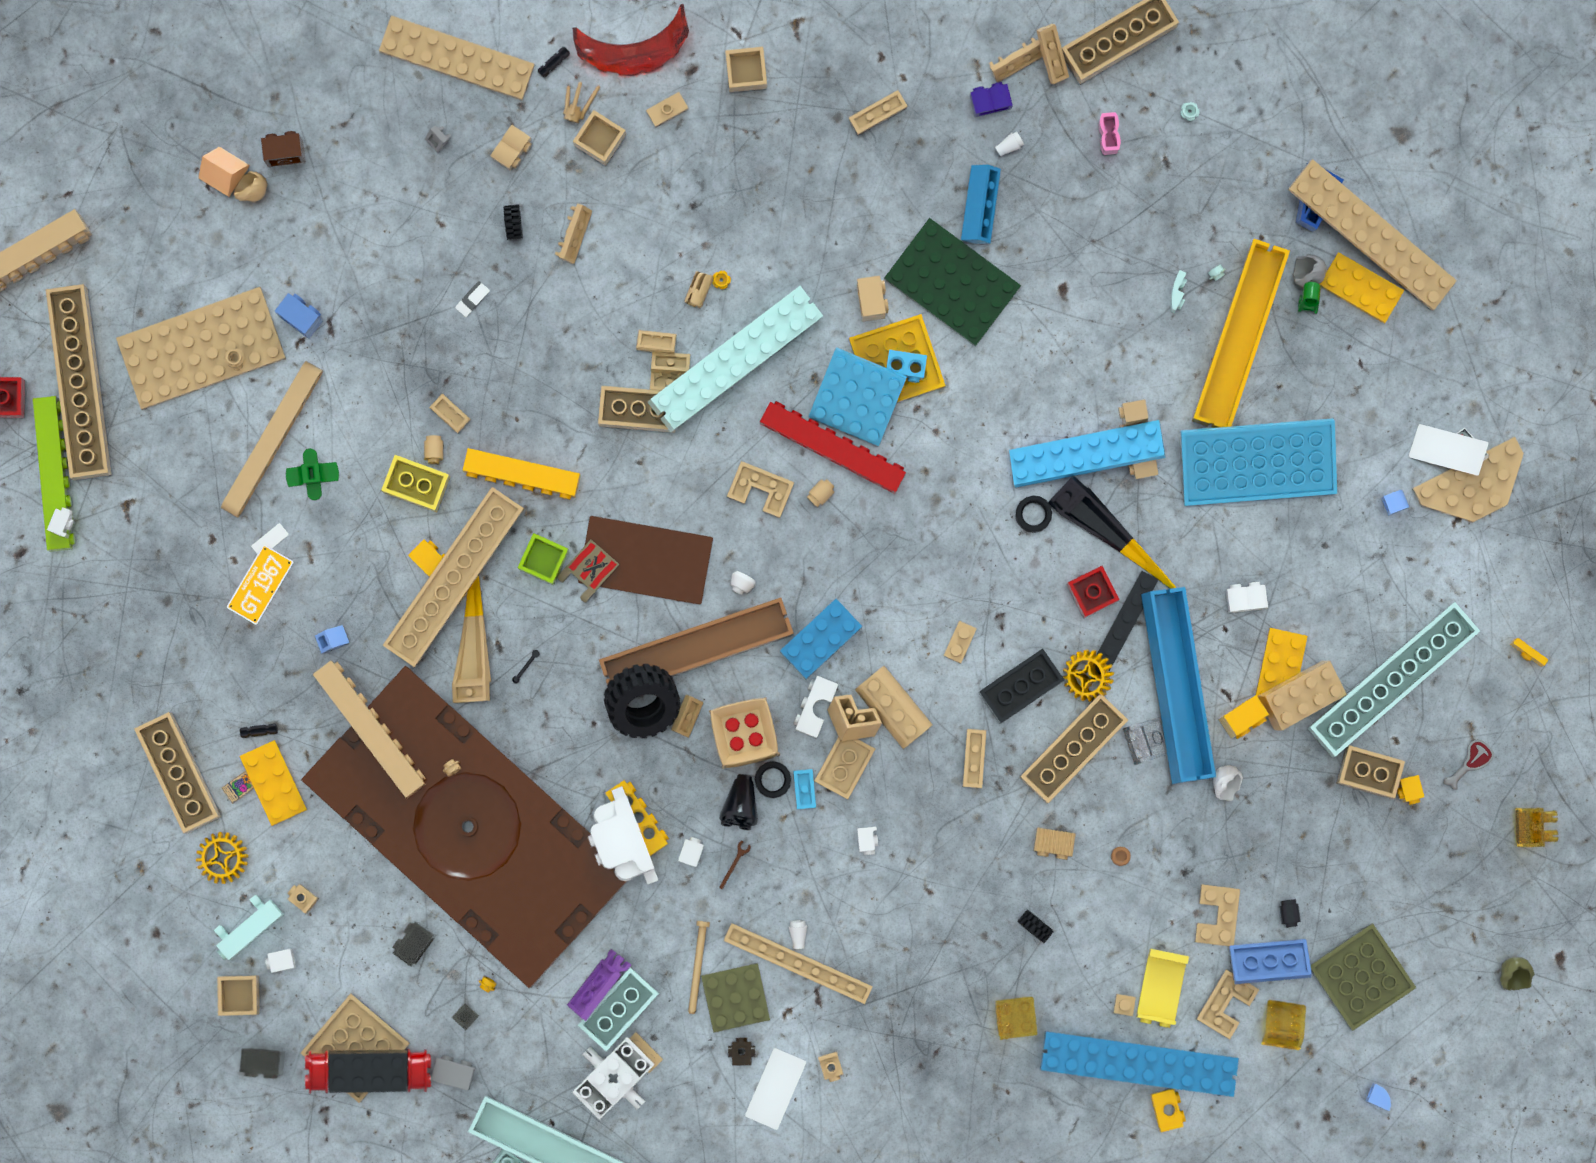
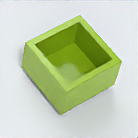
M533 533L517 568L554 586L567 558L569 549Z

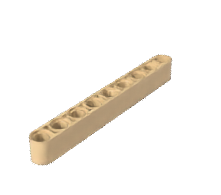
M307 361L304 362L225 497L221 509L237 518L241 515L318 383L323 370Z

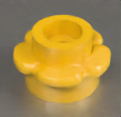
M726 271L716 272L713 275L712 283L716 288L726 289L731 282V277L728 276Z
M483 976L479 980V983H481L479 987L488 993L495 991L497 983L487 976Z

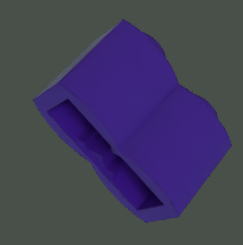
M997 82L992 84L990 88L984 89V86L974 88L973 92H970V99L975 117L1012 109L1013 104L1008 84Z

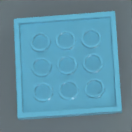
M836 347L808 417L879 446L907 376Z

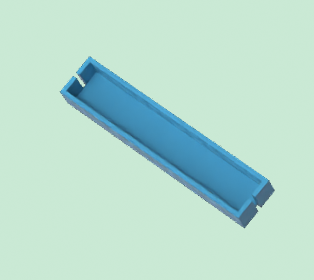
M1186 588L1164 589L1141 594L1172 784L1215 778L1216 772Z
M1047 1031L1044 1034L1043 1049L1048 1050L1047 1053L1042 1052L1040 1070L1234 1097L1236 1079L1232 1078L1233 1075L1237 1076L1239 1058Z

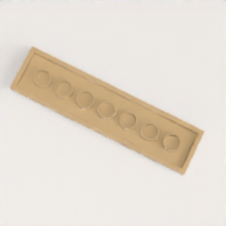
M392 15L379 48L380 53L522 101L535 67L534 63Z

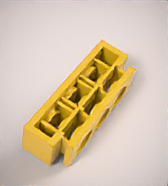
M623 780L605 794L611 802L615 801L611 790L623 787L625 795L633 799L631 805L633 814L640 812L644 815L643 821L637 824L648 853L652 856L668 845L666 840L669 838L663 829L658 830L656 827L658 822L653 814L648 815L645 811L647 805L641 797L637 799L634 794L636 789L632 783H626ZM648 828L653 829L655 832L654 837L651 839H647L644 836V832Z

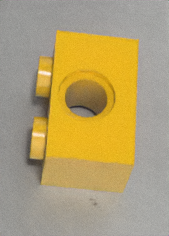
M1171 1088L1151 1093L1150 1097L1159 1131L1165 1132L1184 1127L1183 1122H1186L1183 1110H1179L1178 1103H1181L1178 1091L1175 1092ZM1168 1104H1171L1174 1108L1171 1115L1164 1113V1107Z

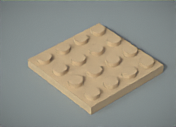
M350 993L302 1050L301 1054L305 1057V1055H309V1051L312 1054L325 1053L326 1050H405L410 1043ZM353 1092L348 1094L360 1103L369 1092Z

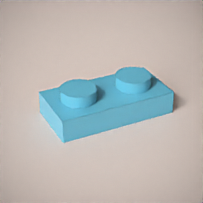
M813 769L793 771L797 809L816 808Z

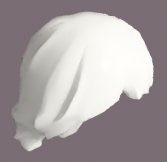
M1221 766L1215 771L1216 777L1213 778L1215 796L1221 800L1233 801L1235 793L1240 790L1243 779L1242 773L1235 766Z

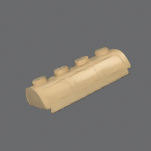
M885 666L881 667L855 689L869 708L876 709L882 724L903 749L933 726Z

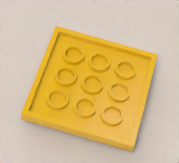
M921 314L849 338L854 355L887 368L889 350L927 355L924 379L919 380V383L909 382L908 378H906L897 403L946 386ZM894 361L891 367L894 370H899L902 368V364L899 361ZM912 364L910 370L913 373H918L921 367L918 364Z

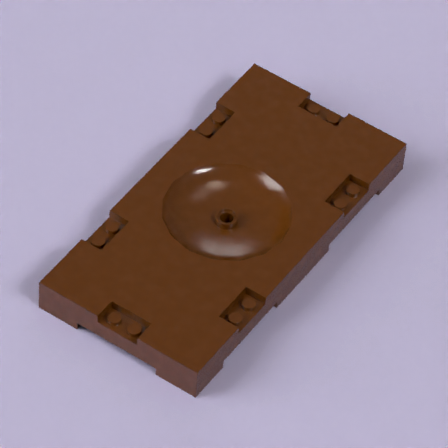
M405 665L369 704L368 708L369 710L373 708L379 715V718H377L381 725L385 723L391 731L388 734L391 739H397L403 748L400 751L404 756L407 754L414 762L413 768L416 771L420 770L426 779L423 781L426 785L409 798H405L352 726L337 739L305 774L301 781L484 946L488 952L522 983L531 989L628 881L618 879L615 875V868L609 870L604 868L602 864L598 865L595 854L598 853L595 846L591 847L588 839L591 833ZM452 759L455 762L459 761L461 769L448 777L443 772L444 764ZM468 821L473 824L471 832H465L463 829L464 824Z

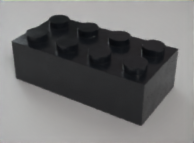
M1042 648L978 693L998 723L1002 724L1062 683L1064 678Z

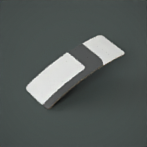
M478 281L455 308L467 317L490 290Z

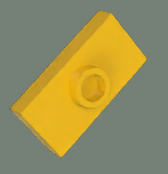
M1515 638L1510 645L1520 651V656L1529 662L1532 660L1540 667L1545 666L1548 662L1546 657L1521 639Z

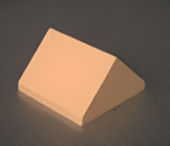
M218 147L202 156L198 178L230 197L250 165Z

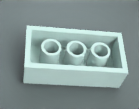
M629 968L609 990L586 1021L582 1020L578 1026L605 1051H608L659 993L638 973Z

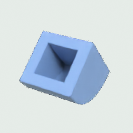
M1403 490L1390 493L1381 498L1388 516L1409 508Z
M343 625L324 630L315 635L321 654L349 643Z
M1373 1083L1366 1102L1390 1111L1391 1100L1389 1094L1383 1087Z

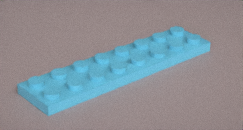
M1159 420L1009 450L1015 488L1166 458Z

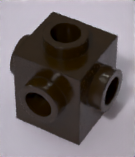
M736 1038V1042H732V1046H728V1057H732V1066L752 1065V1057H755V1046H751V1042H747V1038ZM744 1048L745 1054L740 1055L738 1049Z

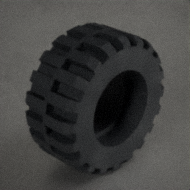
M636 664L632 665L633 667L629 669L626 667L622 669L620 674L617 673L613 677L614 680L609 681L607 684L608 688L604 692V704L610 722L617 731H620L625 736L629 734L631 738H637L638 736L642 739L650 735L652 737L656 736L660 731L664 732L667 730L668 725L671 726L674 723V718L678 717L679 709L681 708L680 697L674 679L665 669H660L656 665L651 667L650 664H643V666ZM647 694L657 696L647 706L640 708L628 706L638 696Z

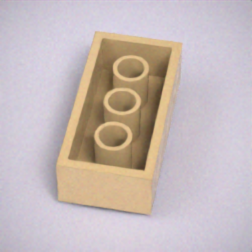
M601 386L599 427L670 432L661 421V418L666 413L663 411L658 416L648 404V401L660 392L659 390Z
M1320 661L1258 695V698L1269 713L1267 717L1273 729L1282 731L1347 694L1331 661Z

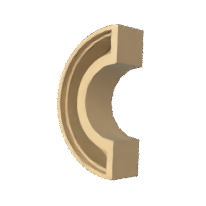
M1145 399L1122 403L1121 407H1118L1119 416L1123 423L1119 425L1120 428L1148 422ZM1156 460L1128 465L1129 473L1134 475L1135 479L1159 475Z

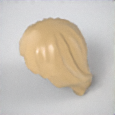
M253 171L244 174L234 190L235 199L251 202L261 200L267 189L266 178L262 174Z

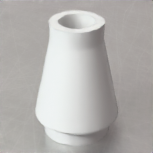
M1017 131L1015 133L1011 132L995 148L999 155L1003 156L1021 149L1024 142Z
M805 920L790 921V926L788 927L793 949L805 948L808 926Z

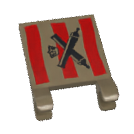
M590 539L574 559L560 572L557 579L563 583L572 573L588 587L580 596V599L586 603L620 564Z

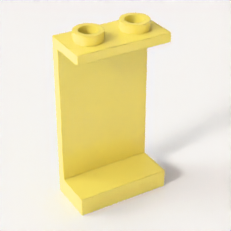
M1149 949L1136 1017L1140 1018V1022L1151 1024L1152 1021H1157L1159 1026L1170 1028L1171 1024L1176 1025L1175 1018L1189 956Z

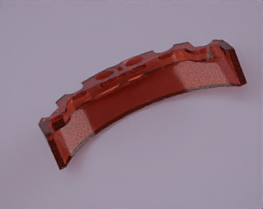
M680 4L674 19L660 33L647 40L633 44L604 43L587 36L577 27H574L573 41L577 55L582 60H586L605 73L609 71L618 73L621 76H632L654 71L662 67L663 63L671 57L674 58L688 37L689 27L684 4Z

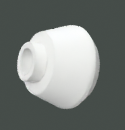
M739 571L732 573L730 585L733 587L732 590L740 595L743 593L747 594L756 586L755 580Z

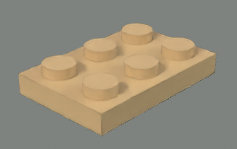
M838 737L814 782L848 800L875 748L859 739L840 741Z

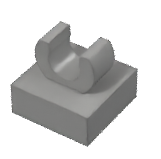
M434 126L425 137V140L436 152L443 149L451 136L450 134L445 136L442 133L443 126L439 128Z

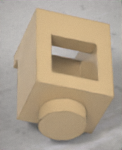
M301 884L298 886L294 885L287 893L290 896L287 900L305 914H308L319 899ZM299 894L304 895L303 901L298 900Z
M837 1051L818 1057L825 1080L829 1079V1082L841 1079L840 1075L843 1074ZM829 1064H833L835 1066L834 1071L828 1070L827 1067Z

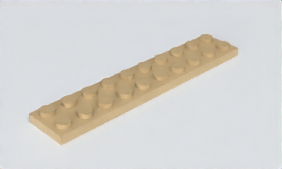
M1313 159L1310 160L1288 188L1293 195L1430 310H1435L1457 280Z
M491 487L383 646L413 667H416L524 508Z

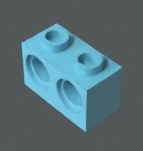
M889 350L887 368L907 376L909 382L919 383V380L924 379L927 355ZM894 361H899L902 364V368L894 370L891 364ZM918 364L921 370L918 373H913L910 370V366Z

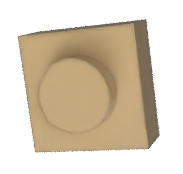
M1116 994L1113 1013L1133 1016L1136 997Z

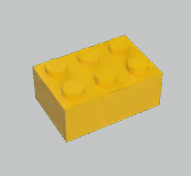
M1255 695L1218 720L1230 738L1236 737L1239 739L1251 731L1249 727L1252 726L1254 729L1267 721L1265 717L1269 713Z

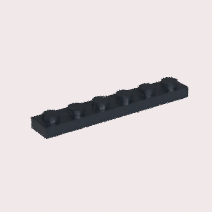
M1144 571L1140 572L1096 654L1097 656L1099 653H1102V660L1105 658L1109 659L1106 665L1114 664L1143 610L1141 594L1153 591L1159 580ZM1096 665V671L1101 674L1100 669Z

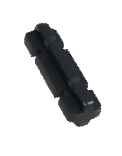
M564 46L561 47L558 53H555L545 62L544 66L542 65L537 70L538 73L545 78L550 70L553 71L563 62V58L566 59L570 55L568 49Z
M275 723L268 724V726L258 725L250 726V728H240L241 738L278 733V727Z

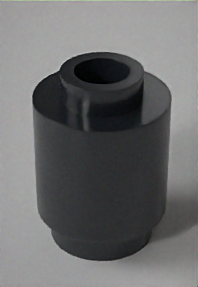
M1296 899L1280 901L1281 923L1286 924V928L1298 926L1297 922H1301L1299 904H1296Z

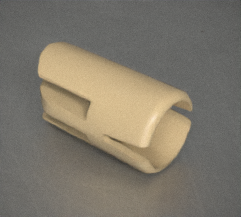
M696 271L684 302L693 307L698 306V308H702L714 277Z

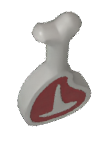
M1482 740L1471 741L1467 747L1466 760L1453 776L1444 778V784L1450 785L1453 790H1457V783L1466 772L1482 769L1493 760V750Z

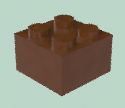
M288 131L284 135L267 134L265 138H261L263 160L268 168L306 163L304 143L299 133Z

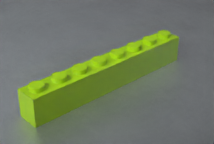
M56 396L33 398L47 550L49 552L73 550L75 534L71 533V530L66 532L69 535L68 539L47 530L55 509L61 510L63 507L69 510V507L72 506L71 495H68L67 488H70L69 476H66L65 470L68 469L67 457H64L66 444L65 438H62V431L64 429L63 421L60 417V401Z

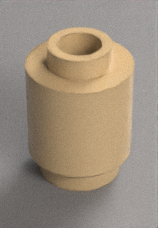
M426 436V441H424V460L428 461V464H439L443 460V441L441 436Z
M821 479L808 492L807 498L818 508L835 493L832 490L834 486L827 479L825 481Z

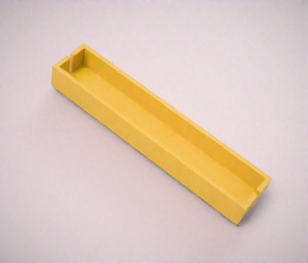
M1253 239L1192 418L1193 422L1207 427L1209 424H1212L1211 428L1232 426L1290 250L1274 245L1269 252L1267 251L1270 246L1269 243Z

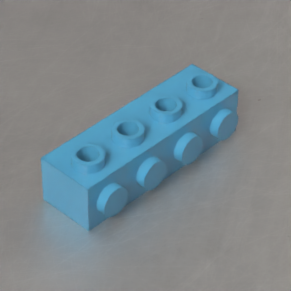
M971 165L961 240L972 244H991L1000 168L991 165Z

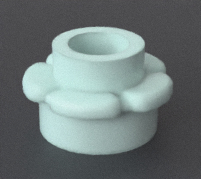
M1190 102L1182 105L1181 116L1192 121L1195 117H1198L1199 109L1195 103Z
M1221 264L1208 272L1210 275L1209 279L1214 278L1215 281L1225 275L1223 271L1226 269H1223Z

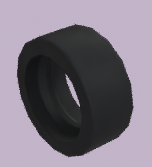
M1032 495L1020 501L1016 508L1015 517L1023 530L1036 533L1048 526L1052 519V509L1046 499ZM1030 503H1038L1045 511V518L1038 525H1030L1023 519V509Z
M771 761L764 763L759 767L755 775L756 788L765 797L777 798L784 795L791 784L789 770L780 762ZM768 769H778L784 775V784L777 791H769L762 784V775Z

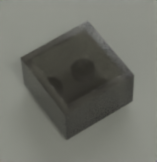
M416 921L408 924L404 930L406 934L403 939H398L392 947L394 949L392 954L410 967H415L437 936Z
M243 1048L241 1050L239 1072H244L246 1077H258V1074H264L263 1078H278L279 1075H283L285 1051Z

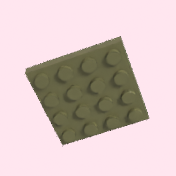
M1373 923L1311 964L1312 973L1351 1031H1354L1416 989V986Z

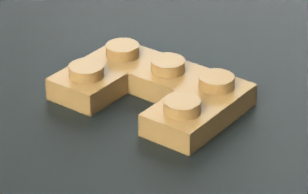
M741 461L727 497L745 504L751 487L769 493L762 511L781 518L794 482Z
M1201 885L1199 904L1218 906L1216 925L1197 923L1195 942L1222 946L1234 945L1240 889Z
M1225 969L1196 1020L1224 1037L1231 1039L1239 1022L1223 1012L1232 997L1250 1006L1259 989L1250 983L1234 984L1233 973Z

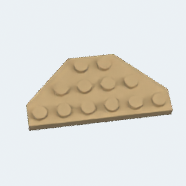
M1513 437L1486 451L1489 458L1483 461L1478 476L1450 469L1414 487L1412 490L1420 505L1472 523L1508 505L1524 455L1516 438Z

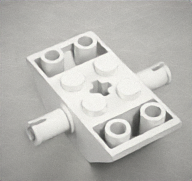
M628 1037L606 1059L602 1058L590 1046L587 1051L592 1057L586 1051L582 1056L594 1066V1071L572 1093L599 1120L621 1098H626L637 1110L640 1105L635 1100L641 1105L645 1100L633 1090V1086L655 1064ZM610 1073H611L612 1075L618 1074V1077H617L618 1083H616V1082H612V1083H611V1082L609 1081V1080H610V1076H609Z

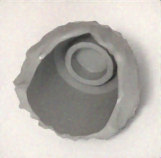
M1307 254L1306 256H1301V258L1298 256L1293 273L1295 284L1301 287L1307 282L1320 284L1326 275L1327 268L1325 262L1316 255Z

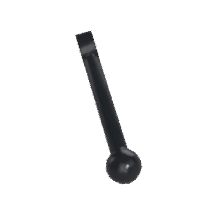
M538 650L532 652L531 658L517 676L512 678L513 683H518L520 677L532 661L539 657L540 653Z

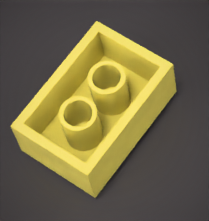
M394 455L381 491L390 496L437 512L450 476L444 472Z

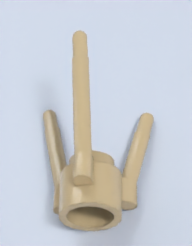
M582 82L578 83L573 104H570V106V86H567L563 112L565 115L564 119L574 123H579V119L583 120L587 109L600 89L599 85L591 94L582 111L577 106Z

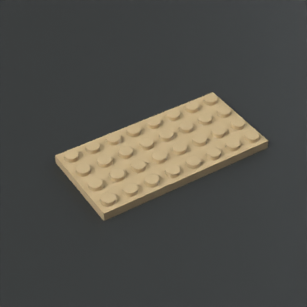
M261 287L116 338L141 410L286 359ZM232 348L239 349L244 355L242 365L236 368L228 366L225 362V354ZM233 355V356L231 357V360H232V361H237V360H238V356H237V355Z

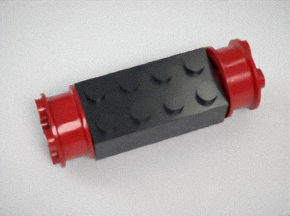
M410 1049L408 1051L326 1050L325 1053L312 1054L309 1051V1055H305V1070H309V1075H305V1089H309V1094L312 1091H325L328 1094V1090L329 1093L407 1092V1088L408 1092L411 1089H424V1092H427V1088H431L430 1073H427V1068H431V1056L427 1054L426 1049H424V1052H410Z

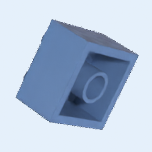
M288 293L276 308L275 313L310 339L323 322L320 318L321 314L313 306H305L306 303L297 294L292 296Z

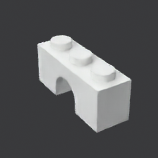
M819 676L816 677V680L811 679L808 687L811 692L809 697H804L801 707L804 708L801 715L797 714L793 724L797 726L796 731L817 739L824 720L815 716L813 706L821 700L831 703L839 684Z

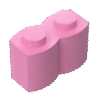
M1116 112L1102 113L1098 124L1099 132L1102 136L1100 140L1101 151L1103 155L1117 154L1121 144L1120 135L1117 132L1119 127L1118 116Z

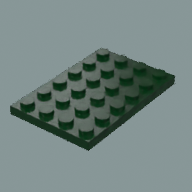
M931 218L927 220L884 277V280L975 347L1021 287L1018 282Z

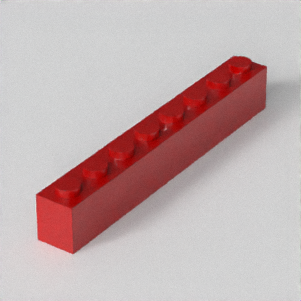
M777 401L769 403L760 420L762 426L896 494L906 475V472L903 471L904 467L897 463L891 465L886 462L887 458L879 454L876 456L870 454L868 448L862 445L859 447L853 445V441L843 436L841 439L836 436L835 431L827 427L825 430L818 427V422L812 419L807 421L801 418L802 414L795 410H792V412L786 410V406Z

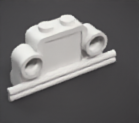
M623 787L611 790L615 801L604 804L595 810L594 820L597 824L592 826L591 835L588 836L591 847L595 846L598 853L595 854L598 865L602 864L604 868L609 870L615 868V875L622 881H629L641 874H644L647 884L658 881L652 860Z

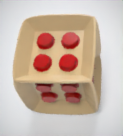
M767 697L737 702L709 710L714 738L722 762V769L744 766L780 756Z

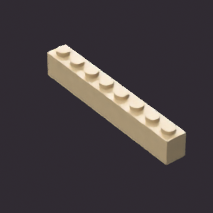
M329 661L313 673V676L405 798H409L426 785L423 781L426 779L420 770L416 771L413 768L414 762L408 754L403 755L400 751L403 747L397 739H391L388 735L391 731L385 723L382 725L377 720L379 715L373 708L369 710L365 704L368 702L361 692L357 694L354 690V687H356L350 677L346 679L342 674L344 672L342 666L338 662Z

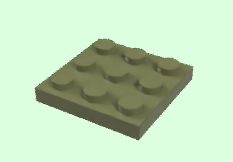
M758 963L701 976L713 1033L770 1020Z

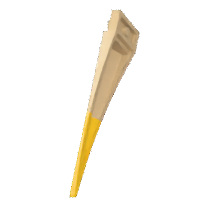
M479 575L467 591L462 636L452 682L453 703L490 701L489 682H491Z

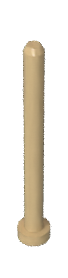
M696 922L699 930L688 1008L689 1014H695L706 928L710 927V922Z

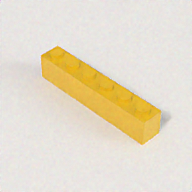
M470 448L467 449L463 472L467 473L466 476L477 479L478 476H482L488 482L504 481L503 485L515 487V484L521 485L522 489L528 491L539 489L542 494L552 496V493L560 494V498L571 500V497L576 498L581 477L580 473Z

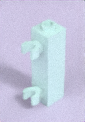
M254 895L250 899L251 903L258 909L254 914L230 934L227 933L222 925H219L214 930L222 939L216 946L219 948L218 954L224 960L226 958L232 960L284 916L272 900L264 904L257 895Z

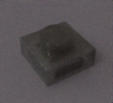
M466 1003L452 1016L465 1030L479 1017Z

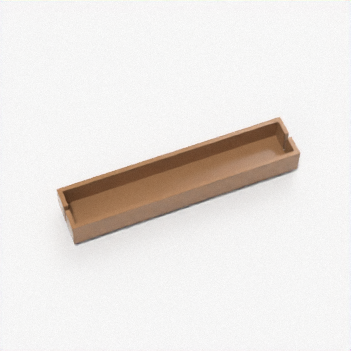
M780 597L599 659L604 676H609L610 678L606 679L607 684L610 680H614L613 677L617 673L620 674L622 669L626 667L628 669L632 668V665L636 664L639 666H643V664H650L651 667L653 665L659 666L660 669H665L673 677L793 636L794 633L789 618H784V616H787V612Z

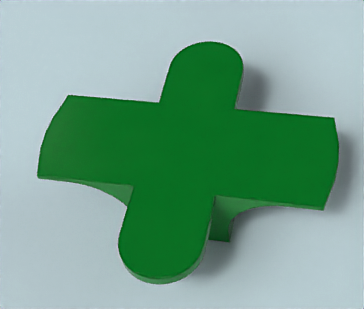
M309 448L303 452L304 464L298 467L286 468V481L288 487L306 485L308 497L311 500H318L322 496L321 483L339 481V469L336 462L318 463L317 452Z

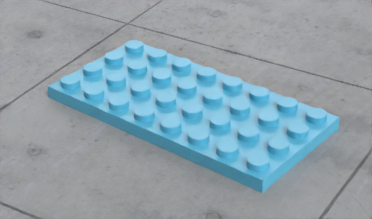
M1334 418L1180 430L1185 506L1337 494Z

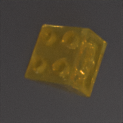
M1033 997L995 1001L999 1040L1038 1034Z
M1268 1000L1262 1045L1300 1050L1304 1040L1306 1006Z

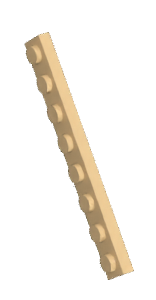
M731 923L724 941L863 1004L866 1003L873 987Z

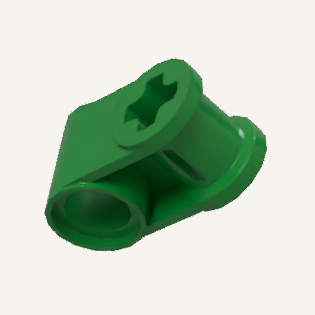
M1316 282L1304 284L1302 293L1299 296L1298 312L1304 310L1312 311L1314 314L1318 313L1320 284Z

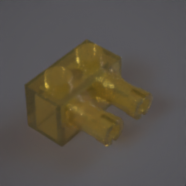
M1535 807L1516 808L1517 847H1545V842H1557L1558 837H1552L1553 835H1558L1557 830H1544V823H1556L1558 821V818L1552 817L1558 816L1557 811H1544L1543 808Z

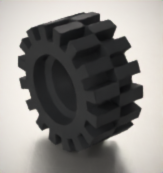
M519 204L504 206L507 240L522 239Z
M1026 910L1017 921L1043 943L1054 932L1029 910Z

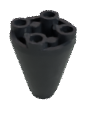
M739 774L737 779L734 780L720 813L722 826L731 827L735 825L739 826L742 830H751V826L757 825L756 800L751 776Z

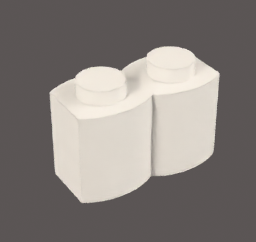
M1260 582L1249 583V587H1241V584L1230 585V589L1226 590L1228 613L1268 608L1265 585H1260Z

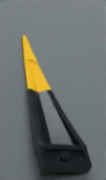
M1074 475L1048 502L1061 516L1125 555L1170 589L1176 588L1093 491L1081 483Z

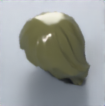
M1513 957L1506 960L1502 964L1500 977L1503 990L1515 991L1532 987L1531 982L1535 973L1528 960L1522 957Z

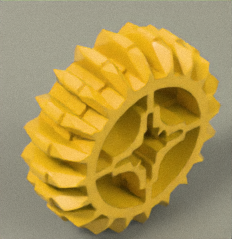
M1086 649L1083 653L1078 651L1076 656H1070L1071 661H1066V665L1069 668L1063 669L1067 673L1063 678L1068 679V682L1064 686L1071 687L1068 691L1069 693L1075 691V698L1081 695V701L1088 699L1091 702L1099 694L1107 695L1105 690H1111L1109 684L1113 683L1114 680L1109 677L1113 676L1114 672H1109V669L1113 665H1106L1109 659L1105 658L1102 660V653L1096 656V650L1089 652ZM1083 660H1088L1087 665H1085L1084 670H1077V666L1080 662H1082ZM1096 665L1100 669L1101 674L1096 671ZM1087 672H1088V675H1090V676L1093 677V678H1090V679H1089V676H1087L1086 674H1083V673H1087ZM1076 677L1080 679L1081 686L1078 684ZM1093 682H1101L1096 690L1089 691V687L1092 686Z
M218 832V838H216L215 834H211L212 841L205 838L204 840L207 845L205 846L202 843L199 845L203 848V852H196V854L202 855V858H196V862H202L197 868L205 869L201 875L205 876L209 873L207 880L211 881L215 877L214 883L218 884L220 878L222 884H226V878H228L229 882H233L232 875L240 878L237 871L245 872L241 865H248V862L242 860L249 857L248 854H242L247 848L239 847L243 841L239 840L235 843L237 836L234 835L230 839V833L228 832L225 834V838H223L222 832ZM219 842H227L235 850L225 852ZM214 845L215 855L207 861L208 852ZM220 852L222 855H229L224 859V864L222 861H215L220 858ZM237 855V863L230 871L229 861ZM219 864L224 869L225 874H217L209 866Z

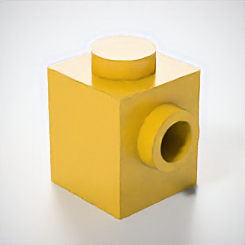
M1419 775L1400 779L1397 794L1399 799L1403 800V803L1409 802V805L1420 803V798L1425 797Z

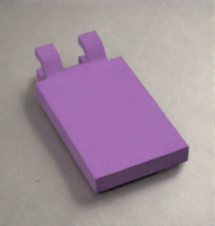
M612 949L608 952L606 959H602L567 1004L569 1008L585 1021L621 976L620 972L627 971L631 967V964L627 961L620 965L625 960L620 955H617L615 960H613L616 952Z

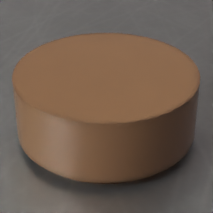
M1117 847L1111 853V860L1117 866H1124L1130 861V852L1125 847Z

